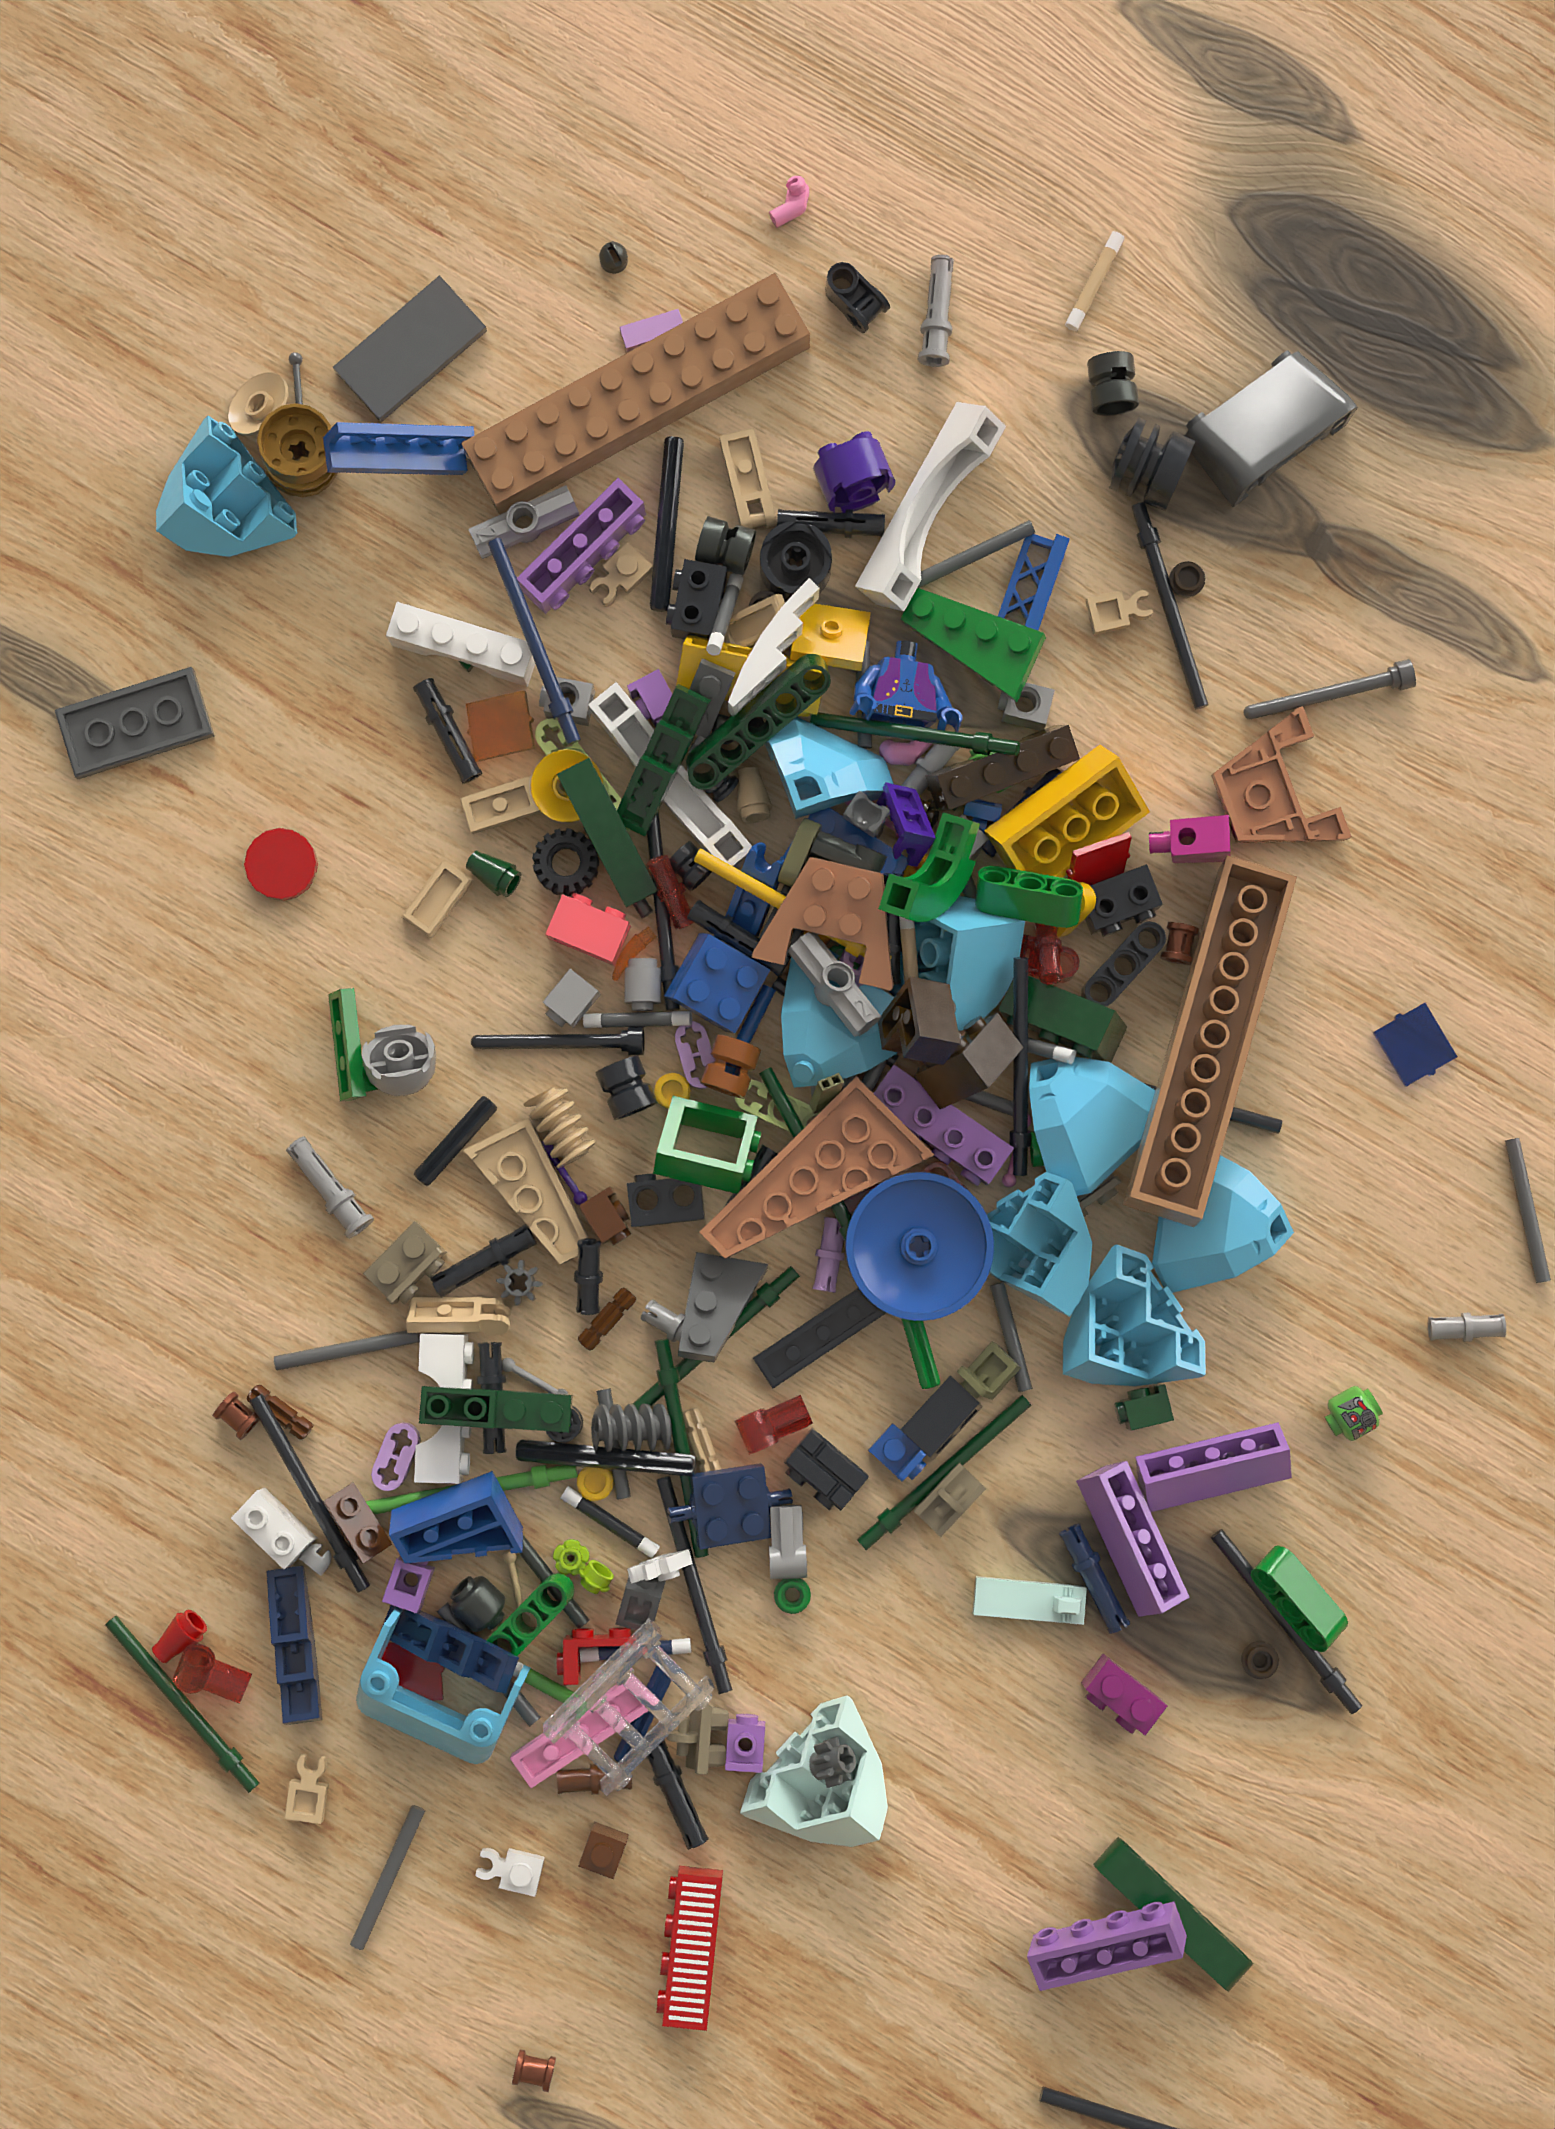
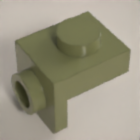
M992 1341L968 1368L961 1366L957 1372L965 1379L961 1383L962 1386L972 1396L978 1398L981 1395L993 1400L1022 1367L997 1343Z

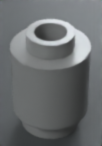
M628 959V967L625 968L624 1003L632 1004L633 1011H653V1004L661 1003V968H657V959Z

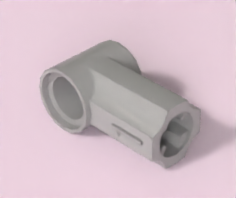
M779 1505L770 1507L772 1546H769L770 1579L807 1578L806 1544L803 1545L802 1506Z

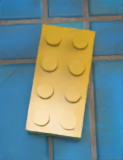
M1098 745L985 829L984 832L989 837V840L1007 868L1063 878L1067 875L1066 870L1070 868L1072 852L1074 850L1121 835L1149 814L1150 811L1120 758L1103 746Z

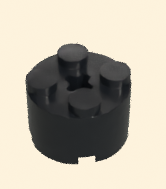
M785 522L776 526L767 534L760 551L761 578L769 591L782 594L785 603L809 578L819 587V594L824 590L830 579L832 565L831 546L826 536L817 527L810 524ZM793 558L796 562L802 560V565L799 567L796 565L790 566V559Z

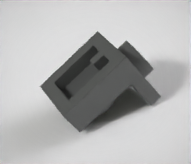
M628 1577L615 1625L651 1634L666 1580L659 1581L658 1577L647 1581L643 1579L631 1583Z

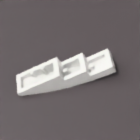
M810 578L781 607L760 635L744 663L728 701V712L733 717L786 669L787 658L782 652L802 634L803 622L799 617L819 599V587Z

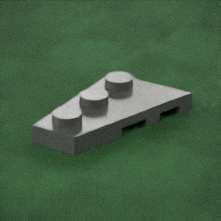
M696 1252L678 1357L713 1363L716 1361L735 1328V1323L743 1309L747 1307L754 1290L767 1272L768 1264L735 1258L725 1259L723 1256Z

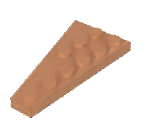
M855 1077L699 1233L727 1259L933 1157L934 1154Z

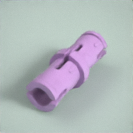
M824 1217L825 1222L820 1249H816L815 1254L819 1258L812 1289L836 1293L840 1260L844 1261L845 1254L842 1253L844 1239L838 1230L841 1228L838 1220Z

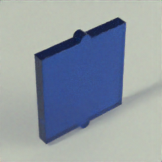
M1426 1003L1417 1006L1404 1015L1401 1013L1396 1014L1395 1020L1373 1032L1405 1087L1427 1074L1429 1076L1434 1075L1436 1069L1458 1057Z

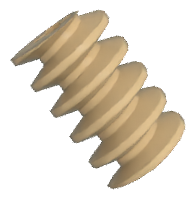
M567 1088L548 1089L523 1104L525 1107L536 1106L529 1115L532 1120L543 1119L537 1126V1131L539 1133L550 1131L543 1142L545 1145L557 1144L550 1155L552 1158L563 1157V1160L557 1165L558 1169L587 1154L589 1149L596 1143L594 1139L583 1141L582 1137L589 1130L587 1126L576 1128L575 1124L582 1117L581 1114L569 1115V1110L575 1105L574 1101L562 1102L561 1099L568 1092Z

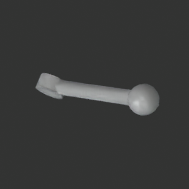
M504 1358L502 1360L503 1371H512L548 1393L569 1395L565 1389L557 1390L516 1366L512 1358Z

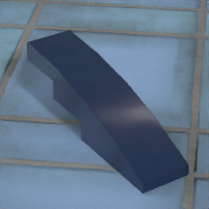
M302 1565L286 1569L268 1570L266 1573L271 1644L275 1647L276 1677L281 1691L283 1724L293 1725L322 1720L320 1685L305 1568Z
M390 1605L384 1623L391 1615L393 1610L396 1608V1606ZM403 1609L390 1638V1641L425 1661L438 1663L461 1677L472 1678L493 1691L500 1693L507 1692L519 1657L421 1610L418 1613Z

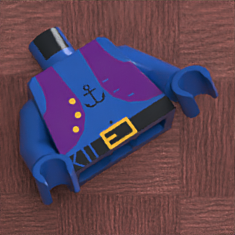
M897 641L895 658L884 657L876 665L869 666L855 683L854 703L849 711L853 716L857 710H861L862 719L924 728L931 727L938 718V730H945L946 725L949 724L954 727L955 732L959 731L962 722L961 712L952 707L939 677L934 674L933 665L916 662L917 643Z

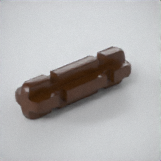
M621 1288L614 1295L613 1298L615 1300L612 1303L608 1302L590 1323L592 1326L589 1329L585 1328L578 1336L579 1343L587 1350H593L600 1343V1337L602 1335L606 1336L624 1315L622 1312L625 1309L629 1310L636 1302L635 1295L627 1288Z
M262 1385L253 1387L246 1398L248 1402L256 1396L263 1394L281 1427L291 1429L289 1433L299 1440L307 1437L313 1428L312 1422L304 1416H297L298 1412L277 1396H270L271 1392Z

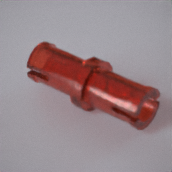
M660 855L648 861L646 865L659 890L657 892L660 902L665 903L674 928L682 929L693 924L694 922L687 919L691 909L684 895L686 891L685 886L682 882H678L668 855Z
M1034 923L1036 941L1033 944L1034 954L1038 956L1040 982L1048 985L1059 983L1063 979L1060 953L1063 950L1062 940L1058 938L1057 927Z

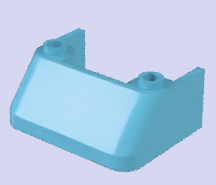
M396 1607L384 1623L362 1672L356 1695V1703L359 1710L372 1719L468 1763L480 1764L487 1761L495 1749L531 1667L523 1666L501 1714L486 1708L475 1709L468 1716L458 1713L399 1686V1676L396 1669L391 1664L381 1660L403 1611L402 1608Z

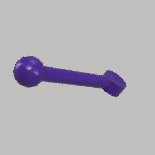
M542 1141L550 1160L574 1194V1202L577 1205L586 1202L587 1194L578 1189L564 1167L557 1168L560 1160L552 1158L550 1155L554 1145H545Z

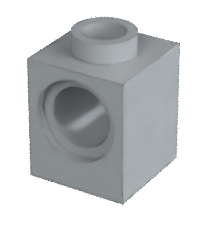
M556 677L562 693H570L576 697L572 705L574 712L571 714L574 723L589 726L591 712L588 704L594 700L595 696L593 684ZM543 685L540 693L539 707H544V714L549 719L553 718L548 707L551 702Z
M1026 683L1019 698L1025 697L1032 701L1034 709L1030 712L1018 710L1015 701L1004 692H1001L997 708L1004 711L1001 721L1038 731L1044 730L1055 690Z
M570 968L543 1001L545 1006L549 1008L545 1014L560 1027L568 1023L574 1028L601 994Z

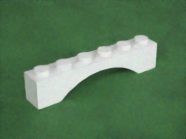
M956 402L855 585L858 590L876 605L905 611L921 582L923 547L936 514L960 481L991 455L1006 427L986 406Z
M615 682L589 703L588 706L593 717L636 767L648 746L654 729L633 701ZM681 765L665 796L664 803L703 850L739 869L744 864L752 845L703 790L691 785L688 780V773Z

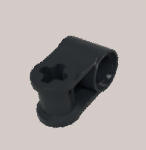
M839 262L831 266L826 279V296L845 315L853 327L859 332L865 333L869 329L868 324L881 312L886 313L890 309L888 300L850 263ZM843 278L849 281L851 286L847 289H838L833 284V281Z

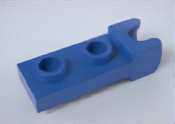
M756 843L749 850L741 871L777 891L779 873L787 854L782 855L780 860L775 861L771 865L764 857L766 851L765 843ZM737 886L726 915L729 914L734 918L733 922L759 937L771 905Z

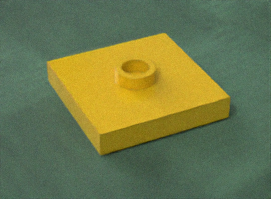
M814 603L799 617L803 622L802 634L792 643L790 660L797 661L806 654H817L825 660L827 666L861 671L871 612Z

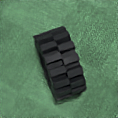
M560 828L555 829V833L550 835L547 833L543 836L544 840L542 842L538 841L535 846L537 849L532 857L534 872L543 887L552 891L553 894H564L565 896H572L573 893L581 894L583 889L589 888L593 884L594 877L597 878L599 859L596 849L591 840L587 839L580 831L577 833L570 828H566V831H561ZM563 849L573 850L580 858L578 870L569 876L557 874L552 867L554 855Z

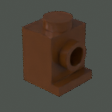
M608 1187L579 1205L601 1243L605 1244L610 1240L614 1246L631 1235L625 1223L630 1216L619 1199L614 1203L612 1202L610 1197L616 1193L612 1187Z

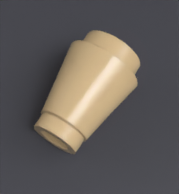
M746 767L738 771L737 814L741 815L742 821L745 823H757L767 820L770 817L772 804L759 773V768Z

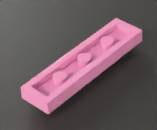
M631 1674L513 1752L510 1759L529 1787L533 1788L651 1710L654 1703L635 1675Z

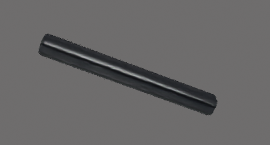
M673 436L666 437L664 441L650 608L657 612H666L668 610L671 594L684 449L683 439Z
M523 1439L516 1445V1459L525 1462L689 1477L693 1475L696 1467L695 1456L689 1454L636 1451L633 1449L621 1451L620 1448H612L611 1452H607L605 1447L600 1446L595 1451L594 1447L589 1445Z

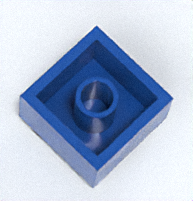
M699 933L664 997L723 1031L736 1033L770 969L714 936Z

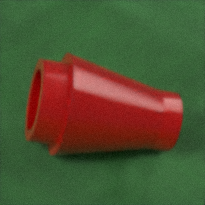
M189 1609L184 1613H177L159 1641L152 1647L155 1657L162 1663H168L175 1656L201 1642L203 1634L207 1631L204 1620L196 1612Z

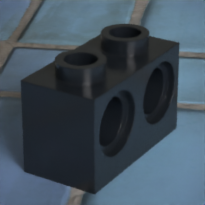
M653 1173L635 1175V1182L627 1183L631 1227L633 1228L705 1220L702 1185L673 1178L657 1180L656 1174ZM680 1186H689L694 1191V1200L688 1206H679L674 1201V1192ZM644 1190H653L658 1196V1203L652 1210H643L638 1205V1196Z

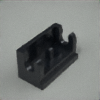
M949 1376L900 1430L934 1460L983 1406L952 1376Z

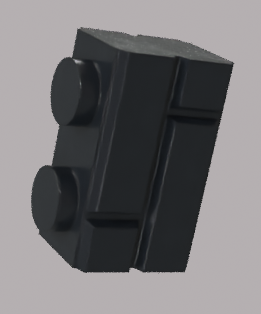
M814 1428L808 1431L784 1460V1463L789 1467L785 1473L801 1487L807 1482L817 1490L813 1497L828 1510L835 1506L841 1511L869 1477L865 1471Z

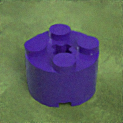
M869 431L861 432L850 441L839 445L836 443L827 444L817 452L819 459L814 464L813 471L828 508L832 512H835V507H840L842 513H846V509H853V512L864 509L880 500L878 493L886 488L889 493L895 486L894 476L880 442L873 438Z

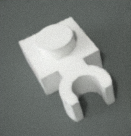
M683 1550L654 1557L627 1570L631 1583L643 1579L647 1581L658 1577L659 1581H664L680 1576L679 1569L693 1563L689 1550Z
M509 1848L506 1858H501L494 1849H482L480 1856L489 1858L492 1861L493 1867L488 1870L478 1868L475 1876L483 1880H489L495 1876L501 1877L500 1889L535 1897L545 1859L544 1856Z

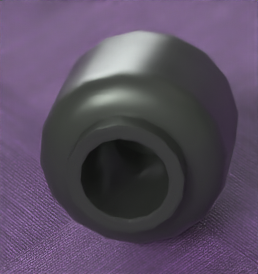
M471 1576L466 1577L455 1587L450 1595V1598L453 1600L451 1603L452 1613L473 1632L481 1631L486 1627L492 1630L505 1616V1613L502 1611L505 1605V1596L483 1576L475 1578Z

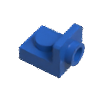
M893 1423L868 1449L901 1482L906 1477L913 1480L926 1466L922 1459L927 1454Z

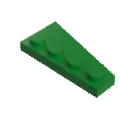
M920 588L916 589L901 617L902 622L936 647L950 654L956 661L970 668L1016 703L1046 639L1043 632Z

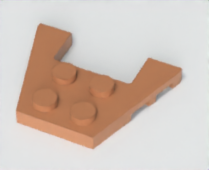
M1303 706L1294 710L1289 716L1211 775L1225 815H1229V825L1236 843L1345 841L1352 837L1341 807L1305 818L1291 783L1280 750L1314 737Z
M810 857L754 949L752 958L785 965L794 928L866 945V953L859 979L860 984L891 991L894 982L891 970L887 912L878 909L885 889L883 874Z

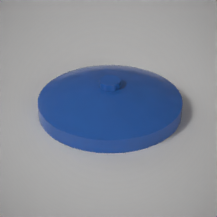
M914 1172L898 1175L882 1182L861 1200L848 1225L845 1252L848 1268L855 1284L873 1305L895 1317L914 1321H926L942 1318L958 1311L977 1295L987 1280L992 1266L994 1239L986 1212L979 1201L966 1188L954 1180L941 1175Z

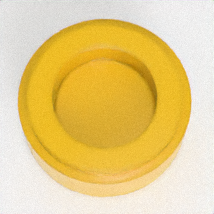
M668 1073L658 1079L654 1093L658 1103L662 1107L669 1109L672 1096L690 1099L691 1088L686 1078L682 1075Z
M584 1467L577 1477L579 1493L591 1501H599L606 1498L614 1486L610 1469Z

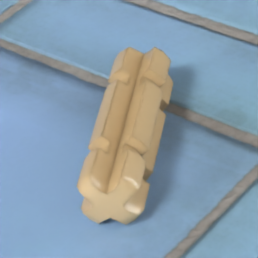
M693 1408L683 1412L685 1428L689 1429V1433H687L696 1460L701 1463L699 1466L700 1471L720 1470L718 1459L715 1460L713 1456L716 1453L707 1428L702 1425L704 1420L700 1409Z

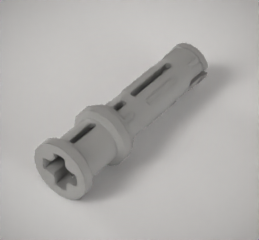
M935 255L931 258L928 309L926 320L923 321L920 327V331L923 334L922 351L918 354V362L930 367H941L948 365L950 362L947 344L948 337L952 334V326L948 321L954 259L948 255Z
M305 1136L300 1137L289 1145L290 1147L286 1149V1152L295 1160L312 1185L326 1201V1211L330 1215L334 1214L346 1230L345 1236L348 1239L362 1232L374 1221L371 1214L366 1215L354 1199L356 1194L348 1188L345 1189L339 1183Z

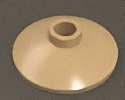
M265 372L252 377L244 383L233 397L229 407L228 421L231 428L242 436L258 434L260 425L266 416L278 407L286 405L288 387L285 380L276 373Z

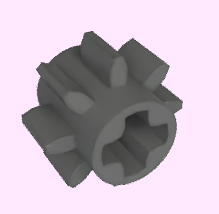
M519 1260L518 1269L514 1270L511 1266L505 1264L504 1269L508 1274L505 1278L496 1279V1282L504 1284L506 1288L501 1297L506 1298L510 1294L515 1296V1305L521 1304L522 1296H527L532 1301L536 1300L532 1291L534 1287L543 1286V1283L535 1281L533 1276L539 1268L534 1267L529 1271L526 1270L524 1260ZM514 1274L518 1276L527 1275L528 1279L525 1281L527 1289L525 1291L522 1289L513 1290L512 1285L515 1283Z
M835 1737L813 1746L815 1752L810 1756L809 1767L812 1775L817 1780L825 1779L826 1787L830 1788L852 1779L850 1773L855 1769L856 1758L853 1750L848 1745H840L839 1738Z

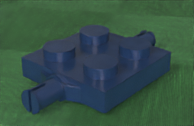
M762 1463L694 1473L690 1476L691 1496L689 1505L668 1507L667 1512L670 1523L685 1520L692 1521L696 1531L697 1546L701 1550L771 1538L770 1507L792 1504L793 1499L791 1498L792 1492L790 1488L773 1492L769 1491L766 1486L765 1467Z

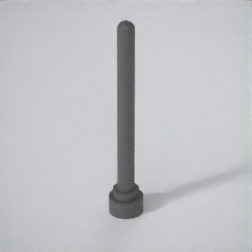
M1406 659L1394 662L1393 667H1389L1387 672L1248 705L1243 713L1247 719H1255L1391 686L1392 689L1405 690L1416 686L1415 670L1411 660Z

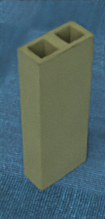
M840 1073L817 1082L809 1104L814 1114L821 1112L840 1093L844 1084Z

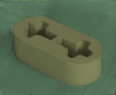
M808 818L803 819L782 865L778 877L779 883L792 888L808 861L815 839L822 830V824Z

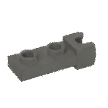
M858 791L844 812L843 819L871 837L879 839L883 833L885 820L890 810L883 805H876L867 798L865 793Z

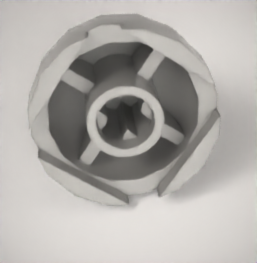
M392 1025L374 1033L375 1039L367 1044V1041L365 1042L362 1050L364 1069L370 1083L384 1094L408 1096L417 1093L426 1087L435 1073V1044L427 1032H425V1035L416 1032L415 1026Z

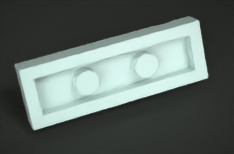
M976 1576L973 1615L1084 1625L1087 1587Z

